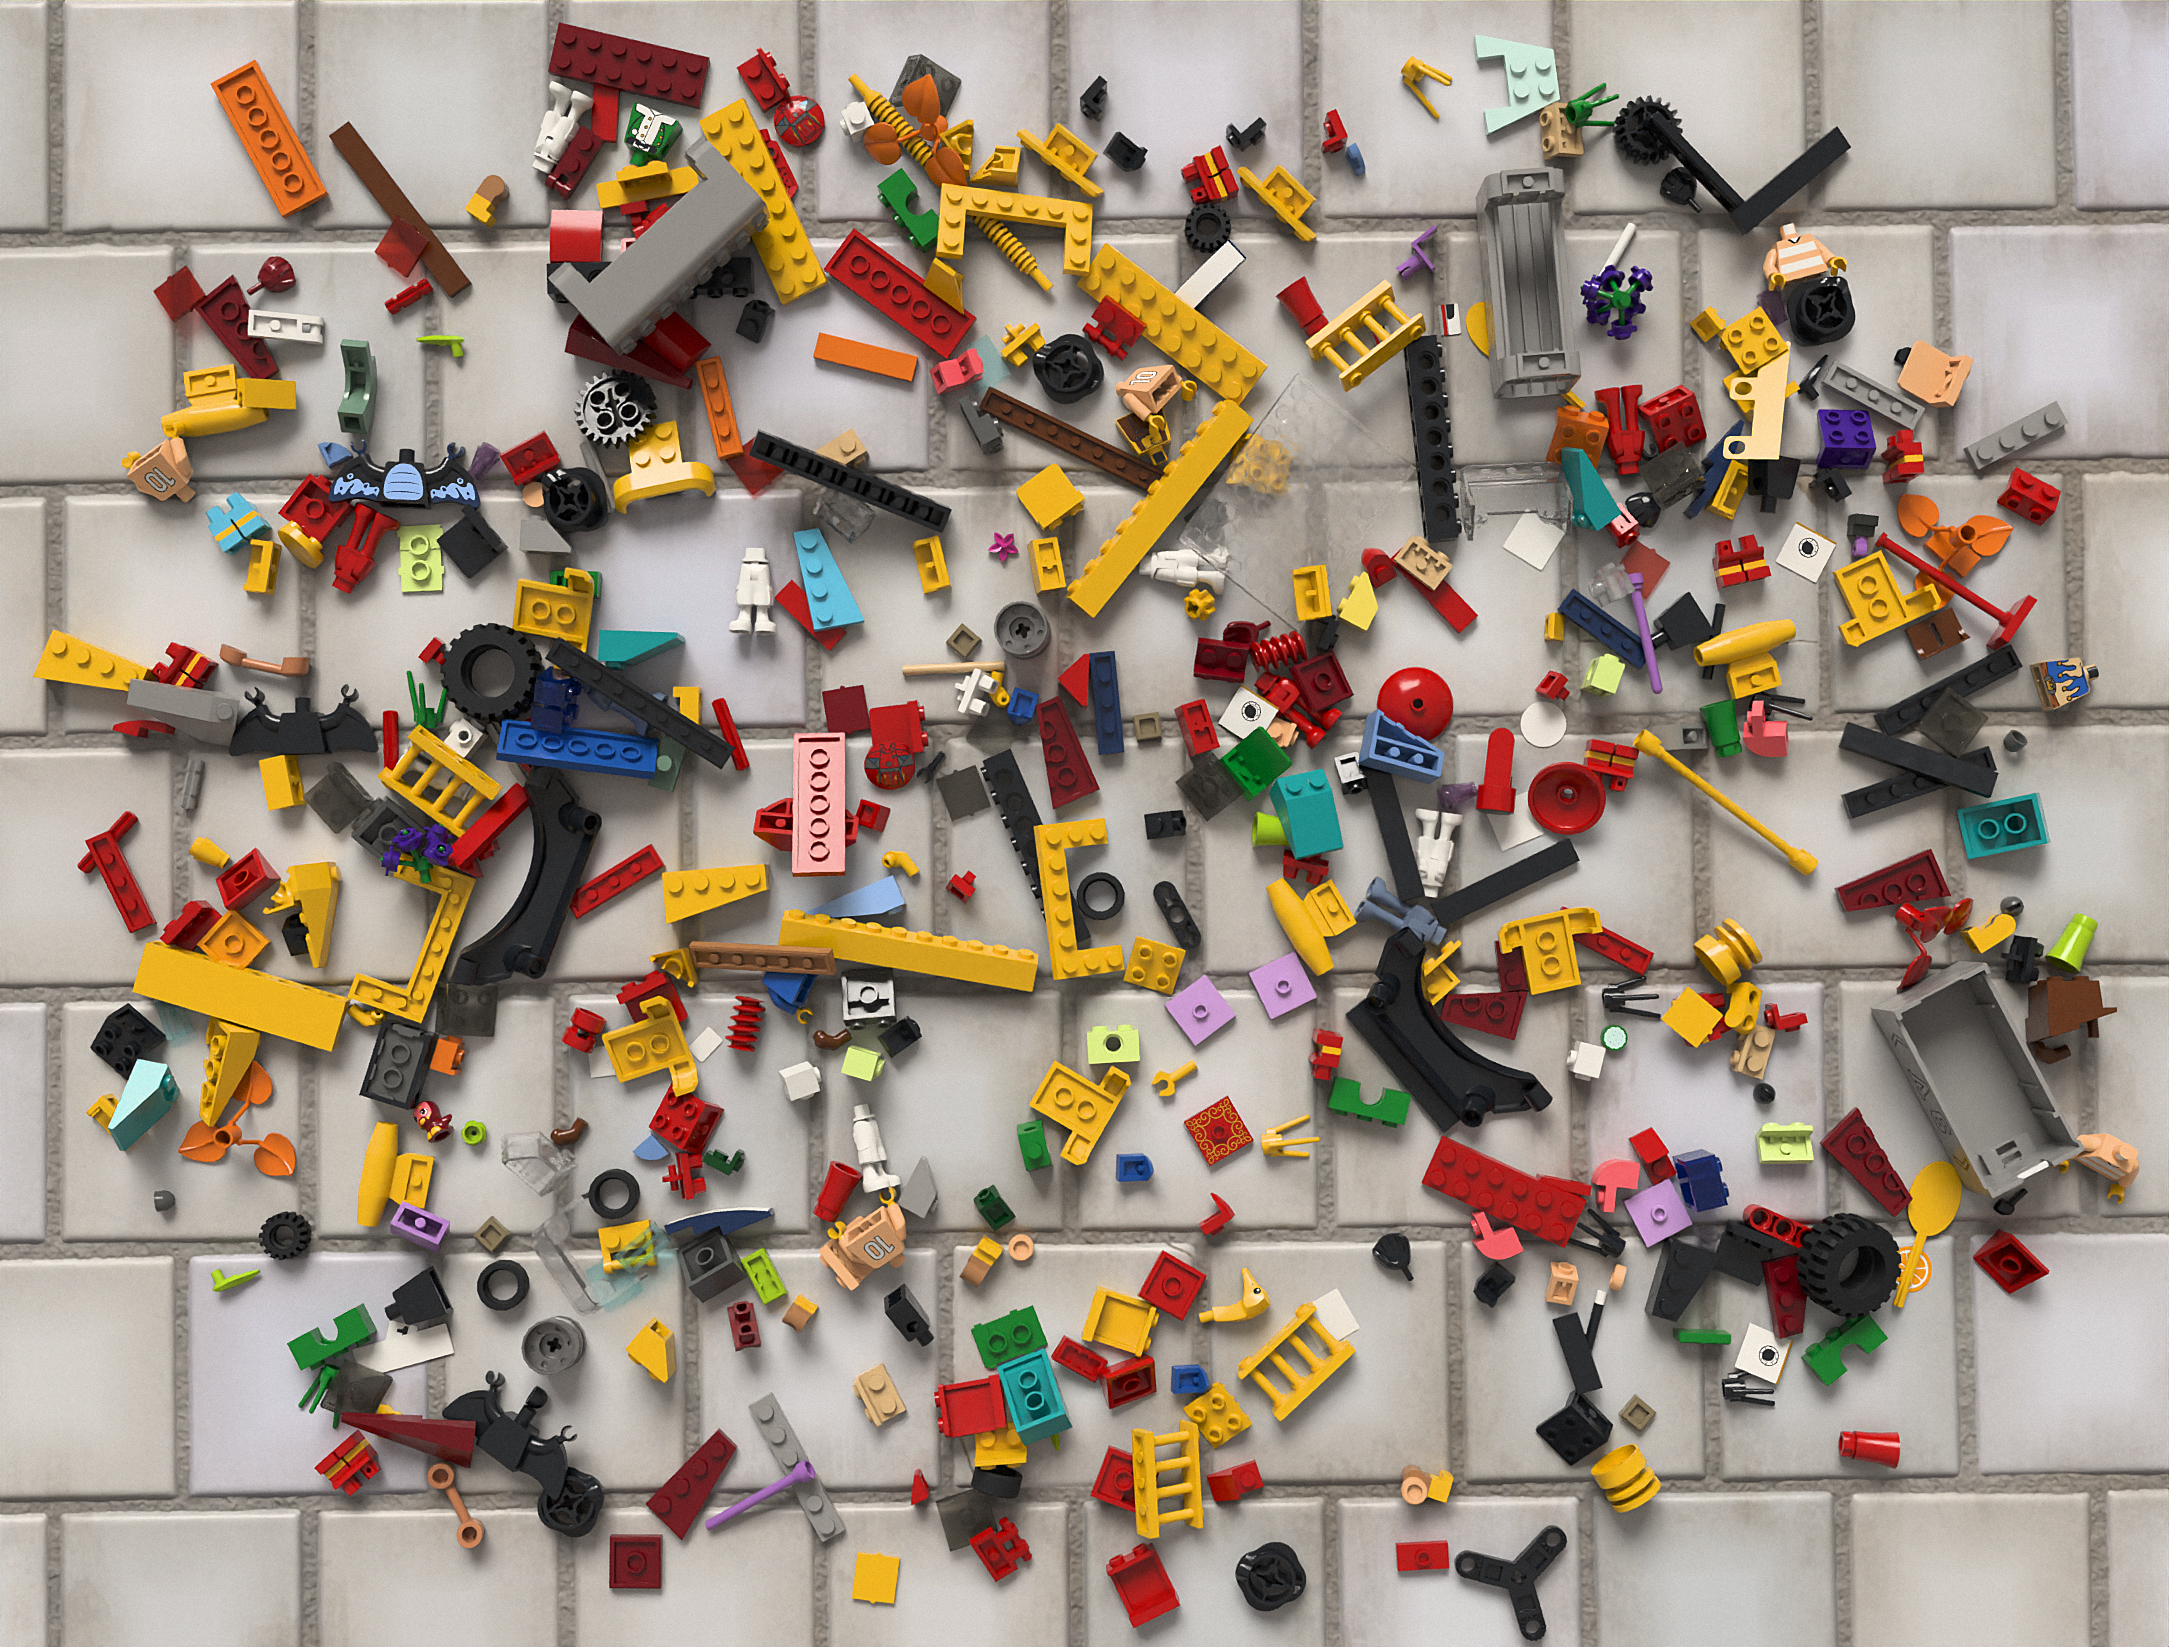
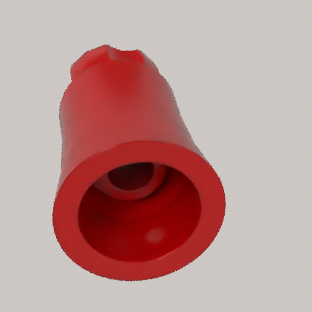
M1305 276L1275 296L1294 317L1300 328L1304 329L1309 338L1329 324Z
M831 1161L813 1213L825 1221L836 1222L839 1213H842L848 1199L863 1178V1175L844 1163Z
M1841 1431L1838 1441L1839 1455L1851 1457L1853 1460L1872 1462L1896 1469L1900 1457L1898 1432Z

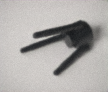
M1761 691L1760 694L1754 693L1748 711H1752L1753 701H1764L1765 715L1769 716L1772 710L1808 721L1813 720V717L1775 705V702L1772 701L1804 704L1805 699L1773 695Z
M1646 976L1617 984H1608V988L1602 989L1603 1008L1609 1009L1610 1012L1661 1018L1659 1013L1621 1007V1005H1625V1001L1659 998L1658 994L1625 995L1624 990H1619L1620 988L1646 981Z
M1589 1208L1588 1213L1609 1234L1604 1233L1601 1235L1582 1223H1578L1577 1227L1598 1239V1245L1601 1248L1569 1238L1567 1243L1599 1253L1604 1257L1610 1255L1613 1258H1618L1625 1248L1626 1241L1619 1237V1232L1610 1227L1598 1214Z
M1746 1371L1728 1373V1378L1722 1379V1393L1725 1400L1775 1406L1774 1401L1746 1397V1394H1774L1773 1389L1746 1388L1745 1381L1739 1380V1378L1751 1375V1373Z

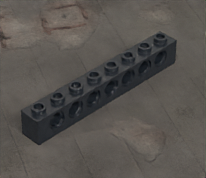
M732 257L723 267L718 265L711 272L713 275L703 285L698 284L692 289L694 293L688 299L698 298L697 295H707L708 298L717 299L722 298L725 294H733V297L744 298L748 297V294H755L754 263L751 257ZM613 261L570 264L590 283ZM563 263L547 264V294L556 303H569L548 279ZM725 274H732L734 276L730 283L724 284L721 282Z
M1437 335L1421 336L1404 347L1403 351L1424 539L1429 543L1455 541L1459 537L1458 534L1462 533L1461 519L1456 518V508H1459V497L1453 490V483H1456L1455 468H1451L1450 458H1453V445L1448 443L1447 433L1451 432L1449 417H1445L1448 397L1447 393L1442 390V383L1445 382L1444 367H1440L1439 358L1442 357V344L1437 342ZM1427 359L1431 364V368H1421L1419 360ZM1421 385H1431L1434 393L1431 395L1425 394L1421 389ZM1424 410H1434L1436 419H1427L1424 415ZM1435 434L1439 438V444L1431 445L1427 441V435ZM1430 460H1439L1442 464V469H1432ZM1433 485H1442L1445 490L1444 495H1436L1432 490ZM1437 509H1442L1447 513L1446 521H1440L1436 518L1435 511Z
M758 429L749 451V456L940 533H943L952 510L947 505Z
M1008 749L983 760L984 767H981L980 770L986 782L991 780L994 790L990 791L995 805L1001 804L1004 813L1000 815L1006 829L1011 827L1015 836L1010 838L1016 852L1021 851L1024 860L1020 863L1025 875L1031 874L1035 884L1030 885L1035 898H1041L1043 902L1041 881L1037 876L1039 869L1038 857L1032 858L1027 853L1028 846L1031 843H1036L1033 826L1043 825L1014 755L1011 749ZM1001 773L1011 775L1012 781L1009 786L1001 787L998 785L997 778ZM1012 796H1017L1022 801L1021 807L1015 811L1010 810L1007 806V801ZM1023 819L1029 820L1032 824V829L1027 834H1021L1017 829L1019 821ZM1069 886L1077 944L1091 938V935ZM1041 908L1040 910H1041L1042 915H1043V917H1044V919H1045V911H1044V908Z

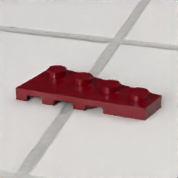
M231 275L193 306L251 378L270 379L280 371L266 340L248 337V318L251 308L234 275Z
M1060 696L1036 705L1054 810L1100 790Z
M1931 849L1921 851L1834 888L1844 912L1951 896Z
M1854 1107L1819 1144L1891 1216L1896 1217L1913 1198L1896 1170L1891 1166L1884 1150L1874 1138L1875 1135L1865 1123L1860 1110Z
M720 1428L646 1502V1505L681 1540L684 1538L737 1448V1445Z

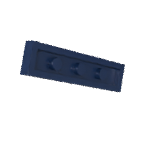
M1571 589L1557 608V611L1636 669L1640 670L1646 663L1641 638L1578 591Z
M1115 651L1089 653L1099 755L1124 753Z

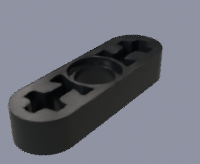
M1168 881L1157 883L1153 889V896L1178 942L1187 949L1197 947L1201 941L1200 931L1175 886ZM1162 885L1165 888H1171L1172 892L1169 893L1172 901L1175 898L1179 901V903L1170 905L1166 910L1163 907V904H1168L1166 899L1158 897L1159 887ZM1175 907H1179L1184 911V919L1181 922L1176 923L1170 919V911ZM1189 920L1191 925L1186 927L1190 933H1196V937L1193 938L1194 943H1184L1182 938L1185 937V933L1182 929L1177 932L1175 927L1182 926Z

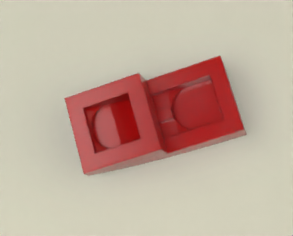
M135 720L115 724L112 730L147 738L149 729L174 735L176 728L159 721Z

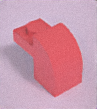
M976 348L966 350L957 359L940 362L929 371L938 395L974 384L982 379L981 374L984 373L983 362L980 356H978Z
M1753 701L1752 711L1747 712V722L1744 724L1743 741L1752 752L1761 756H1787L1789 744L1787 721H1766L1764 701Z
M1611 1159L1603 1162L1596 1168L1591 1182L1601 1185V1188L1596 1191L1595 1198L1600 1210L1614 1213L1617 1187L1637 1189L1640 1163L1631 1160Z
M1478 1209L1471 1212L1473 1218L1470 1221L1471 1227L1475 1235L1480 1234V1237L1471 1241L1481 1253L1489 1258L1501 1260L1523 1252V1248L1511 1225L1507 1224L1492 1231L1483 1211Z

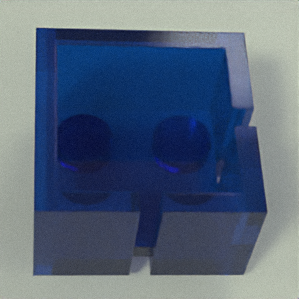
M549 666L535 681L533 702L544 703V707L533 706L531 729L562 734L567 727H570L574 719L577 720L580 706L576 704L577 695H580L582 690V682L564 670Z
M1703 1149L1672 1156L1678 1179L1688 1177V1182L1679 1184L1686 1207L1696 1212H1702L1728 1205L1726 1198L1729 1197V1191L1726 1183L1721 1180L1720 1172L1723 1171L1719 1157H1715V1154Z

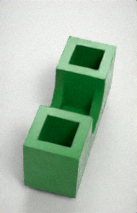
M901 168L877 185L880 193L877 196L885 209L890 207L894 212L892 218L900 229L905 227L910 235L907 238L915 249L920 247L923 253L935 246L937 244L939 217L933 209H930L923 215H914L907 210L910 201L918 196V191L905 171Z
M1333 1076L1327 1106L1333 1108L1332 1113L1347 1116L1348 1112L1357 1114V1119L1372 1122V1119L1376 1118L1382 1120V1125L1397 1128V1124L1405 1125L1411 1094L1383 1087L1381 1097L1376 1103L1364 1104L1359 1097L1361 1086L1359 1081Z
M364 1303L333 1319L338 1329V1335L335 1340L332 1341L324 1338L317 1327L287 1343L301 1371L308 1367L313 1371L326 1364L325 1358L333 1355L334 1359L349 1352L347 1347L353 1343H356L358 1347L371 1340L370 1335L377 1331Z
M1870 1315L1845 1318L1846 1322L1839 1327L1830 1329L1825 1334L1826 1338L1819 1343L1811 1344L1805 1350V1354L1801 1358L1821 1383L1829 1386L1848 1371L1840 1359L1841 1351L1846 1345L1855 1343L1861 1351L1869 1354L1888 1339Z

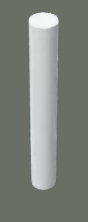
M1628 223L1599 276L1606 266H1616L1637 226Z

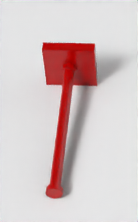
M1883 532L1874 544L1878 548L1882 546L1998 620L1999 627L1986 644L1987 647L1994 651L2009 643L2037 602V599L2028 594L2014 603L2009 611L2003 612L1887 538L1888 535Z

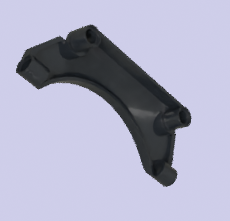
M531 766L523 787L532 814L534 827L533 855L526 881L513 906L501 921L486 935L460 951L450 977L451 980L471 987L472 985L482 986L512 977L513 972L521 973L532 979H539L546 972L553 949L598 831L602 825V818L598 813L577 805L580 799L563 774L555 770V768Z
M1406 926L1389 937L1384 945L1375 972L1379 980L1372 984L1364 1001V1007L1456 1113L1462 1123L1468 1127L1475 1128L1482 1124L1485 1113L1492 1111L1493 1114L1527 1111L1532 1108L1535 1112H1539L1548 1107L1553 1097L1533 1074L1487 1059L1466 1046L1446 1027L1432 1005L1425 984L1424 962L1427 947L1412 929Z

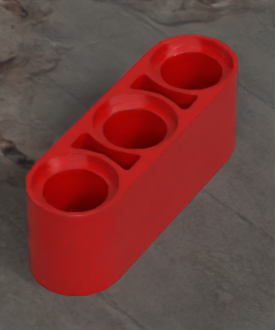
M1757 1204L1748 1205L1743 1211V1220L1747 1225L1797 1248L1804 1245L1800 1243V1236L1804 1232H1808L1810 1235L1813 1231L1803 1224ZM1757 1211H1761V1221L1758 1223H1754V1213ZM1784 1221L1786 1228L1784 1232L1778 1234L1776 1227L1778 1223Z

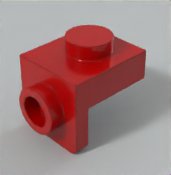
M1765 1004L1764 1019L1771 1029H1785V1032L1800 1030V1025L1808 1023L1806 1013L1795 1012L1780 1016L1777 1004Z

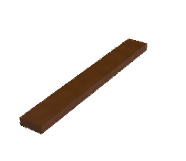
M348 121L329 135V138L447 294L453 298L471 285V281L353 125Z
M989 386L979 406L981 412L989 413L991 417L997 418L1146 492L1155 480L1159 481L1165 474L1162 469Z

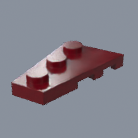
M1528 991L1446 994L1440 1019L1515 1040Z
M1798 1253L1762 1262L1774 1336L1779 1339L1803 1333L1807 1295L1803 1292L1802 1285L1799 1284L1797 1274L1800 1273L1796 1269V1262L1800 1259Z

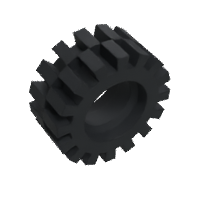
M1203 203L1199 204L1198 208L1194 207L1187 216L1185 223L1187 242L1192 244L1193 249H1200L1201 253H1204V251L1213 253V250H1218L1229 238L1231 231L1230 217L1226 215L1224 209H1219V205L1216 204L1214 207L1211 206V203H1207V206H1203ZM1210 219L1216 223L1218 231L1214 236L1204 237L1199 233L1198 225L1202 220Z
M288 1211L273 1215L265 1221L266 1224H263L260 1228L263 1232L259 1233V1238L263 1239L260 1242V1246H265V1254L271 1253L270 1257L273 1259L278 1257V1260H288L306 1250L308 1247L306 1244L311 1241V1238L308 1237V1234H311V1229H307L306 1226L309 1223L302 1220L304 1217L301 1214L297 1216V1212L292 1211L288 1213ZM281 1226H288L294 1232V1240L290 1245H282L277 1240L276 1233Z

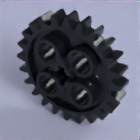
M613 369L611 376H608L603 371L602 379L594 375L593 380L595 383L590 384L586 382L585 385L588 390H579L582 399H575V403L578 408L574 409L577 416L575 421L580 426L579 429L582 434H585L589 441L593 440L596 446L601 445L603 442L606 449H609L611 443L614 444L616 449H619L621 442H624L627 447H629L630 439L639 442L637 435L640 433L646 436L644 428L653 427L649 419L657 418L653 411L658 409L655 403L656 396L652 392L653 390L649 383L646 384L644 378H638L635 373L628 375L625 370H622L621 374L618 375L616 370ZM610 390H612L613 398L617 403L616 408L623 423L621 428L614 414L615 408L609 396ZM628 392L627 395L621 396L622 393ZM604 400L603 403L596 405L599 401ZM635 413L633 417L627 418L630 414ZM611 421V423L608 426L603 427L605 423Z

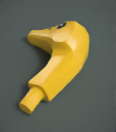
M1247 1268L1242 1269L1244 1283L1242 1299L1231 1306L1212 1307L1213 1310L1199 1313L1200 1321L1205 1323L1215 1320L1217 1323L1250 1320L1263 1313L1271 1305L1268 1293L1256 1282Z

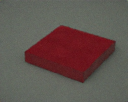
M1333 649L1289 668L1310 715L1354 696Z
M611 1534L609 1588L661 1589L663 1534Z

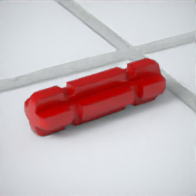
M422 279L417 282V286L414 287L412 285L397 294V298L393 299L392 297L385 301V307L389 313L394 315L401 311V307L406 308L421 299V295L424 294L426 296L431 293L433 288L427 279Z

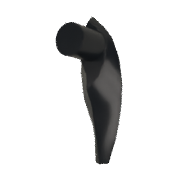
M1824 355L1799 384L1800 389L1797 393L1801 394L1804 392L1810 401L1815 400L1819 396V393L1812 385L1826 363L1828 355Z

